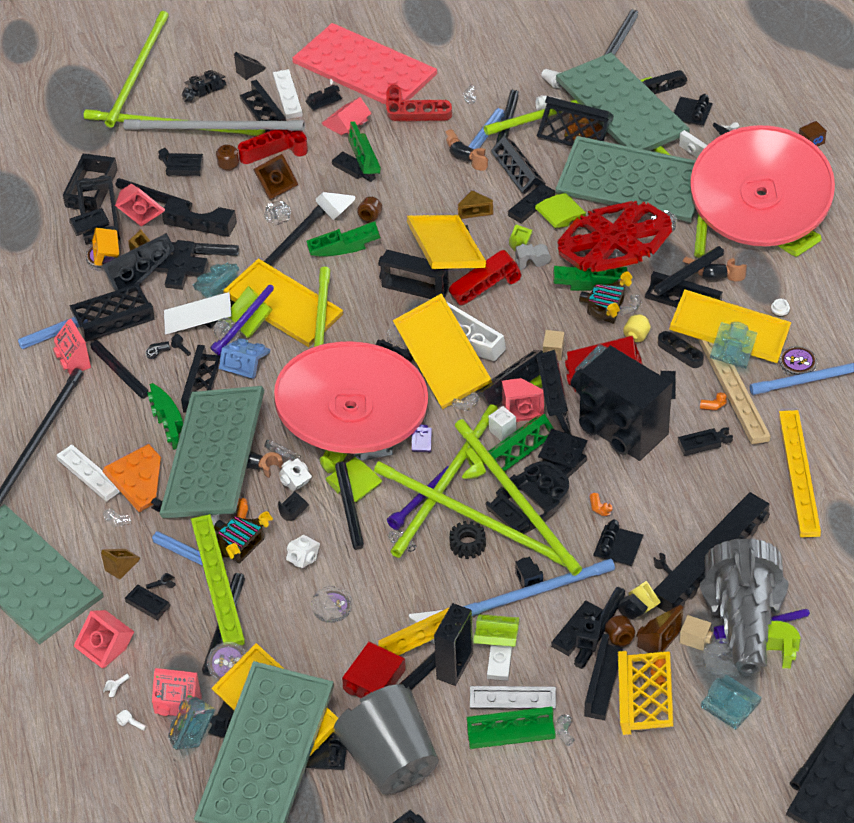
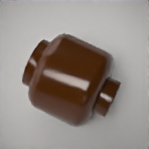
M228 144L220 146L216 151L217 165L224 170L234 169L239 163L236 147Z
M369 196L364 198L359 204L357 213L363 221L374 222L382 213L383 207L377 198Z
M614 616L605 625L606 634H609L610 641L616 646H626L635 637V629L626 616Z

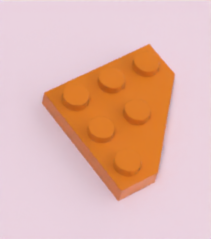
M150 444L103 468L102 472L138 512L154 505L151 501L153 498H156L161 456Z

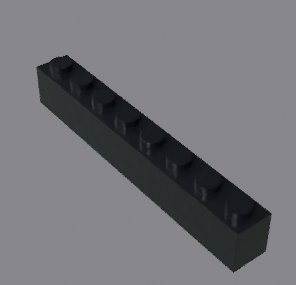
M749 492L653 590L661 602L656 607L664 612L679 605L684 607L685 602L695 596L700 583L705 579V556L709 553V550L722 542L733 539H746L749 535H753L757 531L758 526L768 520L770 516V503Z

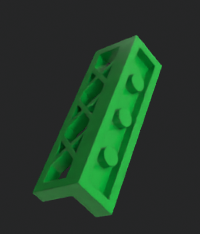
M350 121L348 141L363 174H380V164L366 134L360 133L355 121Z
M545 414L535 416L488 450V452L494 459L499 456L506 457L505 465L502 467V470L506 471L545 442L548 434L545 436L539 435L541 425L544 424L549 432L551 428H554ZM528 435L534 437L532 446L525 445L526 436ZM514 445L520 447L518 456L511 455L512 446Z
M552 706L466 717L470 749L550 740L556 737Z

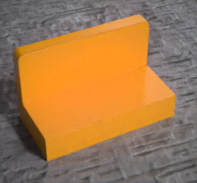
M95 229L92 239L94 265L101 266L104 256H119L116 230Z

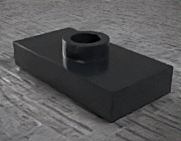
M103 208L69 219L76 236L94 231L96 228L109 226L110 223Z
M138 584L125 597L126 603L156 620L170 607L168 601Z

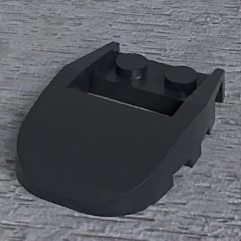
M539 461L532 463L524 468V472L517 476L514 474L510 477V480L518 490L523 491L544 510V513L540 515L544 522L561 507L569 494L568 477L550 462ZM504 487L498 489L496 492L497 497L491 503L489 501L485 503L488 512L493 513L505 525L523 534L536 528L526 514L509 500L511 496Z

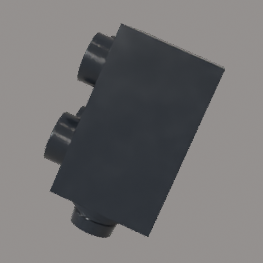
M611 345L584 369L577 370L573 375L571 386L580 395L579 424L581 428L591 436L597 434L610 442L611 447L621 455L629 454L638 461H641L669 435L672 396L671 381Z

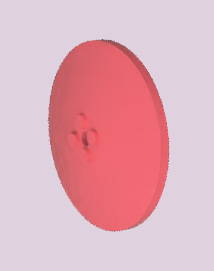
M747 126L719 136L700 153L691 175L692 200L697 212L706 224L730 240L753 246L782 245L809 234L828 214L835 190L833 171L823 152L804 136L775 126ZM764 191L766 194L761 196L757 192Z
M347 341L319 345L300 353L290 360L281 370L276 380L274 402L278 416L283 424L303 441L333 452L368 453L392 447L416 431L426 415L428 391L420 372L401 355L378 345Z

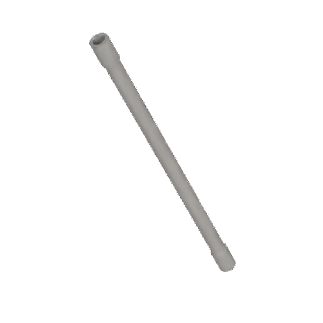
M124 120V129L304 131L305 121Z

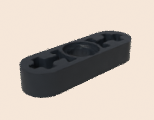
M682 70L646 79L642 83L654 94L684 86L688 78ZM667 81L666 84L660 86L662 82Z
M663 331L659 333L658 346L692 368H699L703 365L704 354L702 351L672 332ZM682 347L685 351L679 352L676 348Z

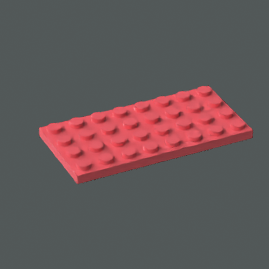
M331 23L292 57L293 63L323 77L332 79L334 82L385 105L386 91L390 85H398L402 91V100H410L437 75L436 68L334 23ZM394 93L391 96L396 97L398 94Z

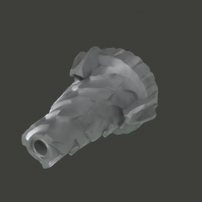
M733 539L722 542L710 549L709 553L705 556V579L700 583V589L712 615L720 614L721 618H724L725 635L729 643V649L733 652V662L742 676H752V674L759 672L761 667L767 666L766 642H768V625L771 624V612L773 614L780 612L789 586L788 581L783 577L781 552L772 544L757 539Z

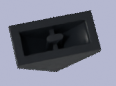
M238 52L234 53L236 73L245 80L266 69L258 60Z

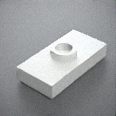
M685 130L680 133L679 146L698 158L707 145Z
M491 645L487 679L508 681L512 646Z

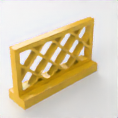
M627 651L618 652L620 725L623 735L632 734V730L674 727L670 651L628 655ZM658 659H666V663L661 668L654 665ZM642 661L645 665L640 670H637L633 667V662ZM649 667L656 671L650 678L643 674ZM660 675L667 679L661 686L654 682ZM639 677L646 681L640 688L634 685V682ZM650 685L657 689L651 696L644 692ZM661 693L668 697L662 704L655 700ZM639 695L647 699L641 706L634 702ZM650 703L658 707L652 714L644 710ZM661 711L668 714V720H658L655 717ZM640 713L648 717L643 722H635V718Z

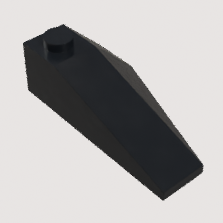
M165 233L101 265V268L114 291L135 284L140 285L175 248L168 234Z

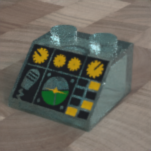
M186 697L180 703L176 719L170 725L171 730L168 738L172 747L176 750L199 747L216 709L197 697Z

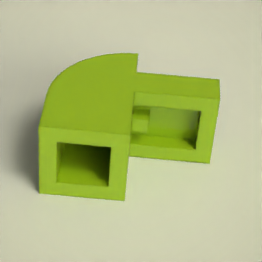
M771 621V624L768 625L769 632L766 650L782 651V668H791L792 660H796V651H799L800 634L789 623Z

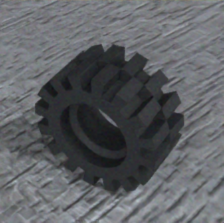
M463 521V525L459 522L457 527L453 526L452 531L450 530V549L455 556L458 554V557L461 559L463 556H465V559H469V556H471L473 559L476 558L475 554L480 556L481 551L484 552L486 534L484 528L480 527V524L476 523L474 525L473 521L467 524V521ZM465 537H471L475 539V541L471 543H464L460 540Z

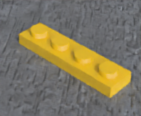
M449 608L378 640V645L397 655H401L433 640L434 634Z

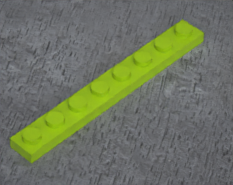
M211 515L191 518L223 645H245Z

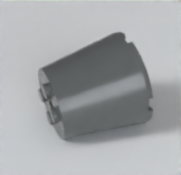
M396 684L381 688L361 698V704L353 710L348 708L342 713L334 725V733L382 794H396L420 783L438 765V756L409 687L405 688L403 684Z

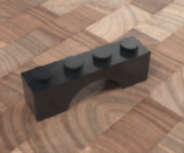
M175 198L168 199L164 206L165 211L162 213L165 225L230 237L237 223L235 210L218 207L212 212L200 214L190 211L186 206L185 200Z

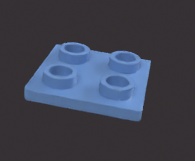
M237 339L222 347L219 369L253 379L256 377L258 359L269 354L271 349L266 348L263 344L248 343L246 339Z

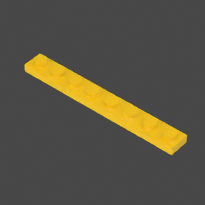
M799 410L779 411V422L800 538L820 537L821 529Z

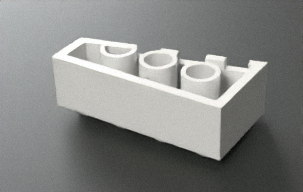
M447 302L476 354L479 357L495 361L506 350L504 335Z

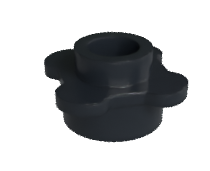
M191 85L188 88L185 87L181 95L184 102H191L196 90Z

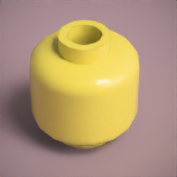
M633 315L626 322L623 332L626 337L633 336L635 342H642L648 335L651 326L645 316Z

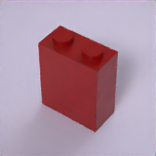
M369 641L343 675V690L349 695L363 698L376 690L395 685L406 671L405 658Z

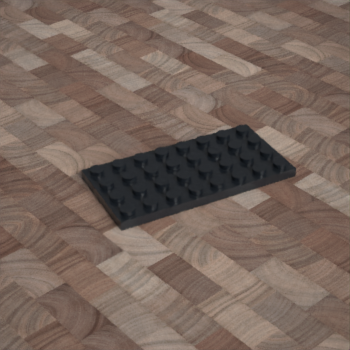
M854 695L786 812V816L799 823H854Z

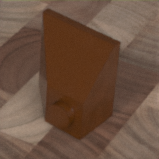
M283 154L253 169L269 200L299 185Z
M679 605L650 620L645 627L642 626L636 635L638 638L637 647L647 653L664 652L681 633L684 607Z

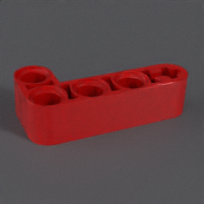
M390 85L387 88L386 111L387 117L392 121H446L452 117V104L448 100H402V91L398 85ZM394 93L398 94L396 97L391 96ZM392 109L398 110L396 112H391ZM414 109L413 112H408L407 110ZM431 109L430 112H425L424 110Z
M269 131L239 143V160L243 164H251L287 149H290L295 156H304L308 153L307 137L303 131Z
M501 250L486 260L485 268H474L449 287V293L459 305H465L501 279L505 278L509 284H514L520 280L522 274L517 263L508 252Z

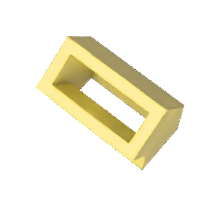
M647 581L628 593L629 595L635 594L648 607L645 613L661 603Z

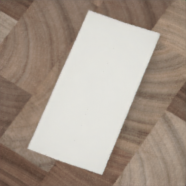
M229 292L164 310L165 335L230 317Z

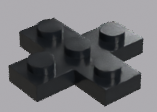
M177 240L173 254H170L153 270L167 273L164 283L165 288L183 290L187 275L205 277L209 263L208 258L192 257L195 242Z

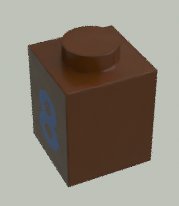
M817 121L799 128V134L810 140L817 147L825 144L827 130Z

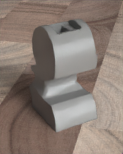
M532 244L517 246L515 262L519 269L523 270L527 267V261L530 259L537 267L548 264L551 261L548 247L544 244H539L535 247Z

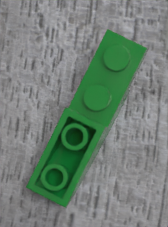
M374 221L344 233L337 229L306 242L309 253L312 256H338L366 249L365 243L381 237Z
M554 266L553 284L570 285V290L592 291L594 285L611 284L619 280L620 276L628 270L627 267H618L591 272V268L583 271V268L579 270L576 267Z
M151 383L149 384L151 392L147 393L149 402L154 403L151 406L153 417L157 416L158 423H163L164 429L168 428V431L165 432L167 443L171 442L173 450H175L179 442L178 434L181 433L183 427L181 414L172 398L160 387Z

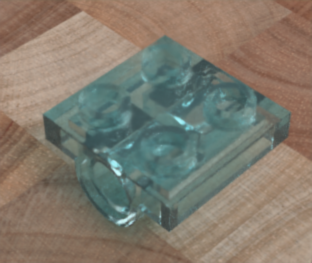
M215 264L207 274L205 273L197 277V281L192 285L196 291L200 290L206 298L213 297L238 277L237 272L240 269L237 264Z
M721 322L710 358L746 369L757 332L749 330L745 324L740 322H731L730 324Z
M725 675L723 679L717 678L713 682L708 695L701 702V707L736 730L760 704L762 697L730 676Z

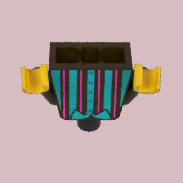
M627 271L620 276L619 280L611 284H596L591 293L581 291L579 302L587 304V313L597 321L604 320L614 324L624 302V286H630L633 277Z
M269 512L261 513L256 519L235 516L228 523L218 520L214 525V530L217 531V540L222 557H230V559H234L240 564L264 540L262 527H268V521L273 520Z

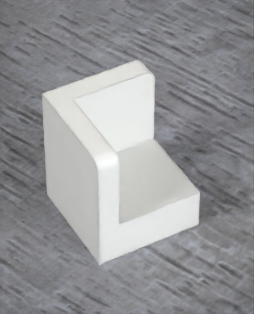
M502 406L489 415V431L500 441L504 440L516 431V416Z

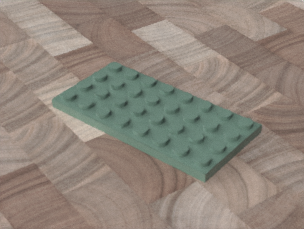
M612 53L556 75V81L579 104L606 110L614 115L613 121L609 123L607 132L620 145L650 151L680 138V133L684 130L688 133L690 132V128ZM599 121L598 123L603 127L604 122Z
M577 136L556 186V193H566L571 197L608 205L629 201H637L638 205L642 204V202L646 204L648 202L669 215L670 218L692 222L696 208L691 196V175L696 160Z
M262 386L192 392L160 510L162 518L236 513L265 391Z
M3 504L0 506V608L40 645L101 600L104 595L99 588L11 509Z
M253 661L194 817L196 823H286L333 692L334 682Z

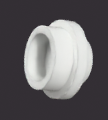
M776 299L771 305V311L776 315L783 316L789 313L790 306L785 299Z

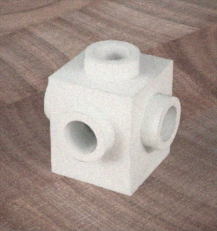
M298 458L294 461L290 459L281 466L282 470L279 473L282 484L288 486L292 493L307 484L312 477L308 472L306 464Z
M302 535L288 544L286 560L297 567L304 568L316 561L320 543Z

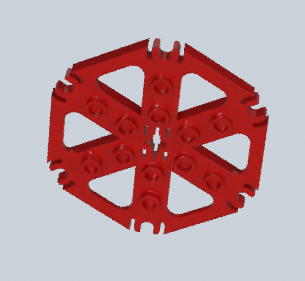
M629 201L592 209V211H588V216L581 215V219L577 217L558 239V251L561 257L579 270L583 268V271L591 268V272H599L637 264L638 261H643V256L650 258V253L654 255L672 233L671 218L648 202L647 204L642 202V204L638 205L637 201ZM624 210L614 223L601 216ZM648 212L657 217L654 220L648 219L637 223ZM579 227H585L591 231L589 234H578L572 237L575 230ZM656 235L649 243H642L637 240ZM592 249L584 257L574 254V252ZM615 249L625 254V256L608 259Z

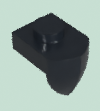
M295 491L283 503L278 501L279 513L284 520L288 521L295 520L309 506L307 501Z
M635 594L624 597L618 605L621 615L629 619H635L644 614L648 609Z

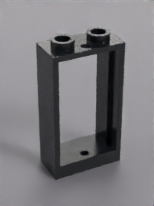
M83 153L63 193L65 208L80 210L78 195H76V181L83 179L87 171L105 173V176L112 177L113 182L118 171L116 158ZM109 188L97 190L94 197L84 196L85 210L94 211L100 209Z
M102 175L98 178L77 180L81 215L86 213L83 192L109 188L114 226L103 227V229L116 230L118 240H121L112 177ZM95 230L83 234L86 245L92 244Z
M388 249L379 258L378 266H380L381 270L379 279H381L383 288L427 299H433L442 294L445 299L449 291L448 268L432 269L425 258ZM390 267L435 278V284L391 274Z
M454 603L451 604L434 634L437 680L456 686L473 656L472 610Z

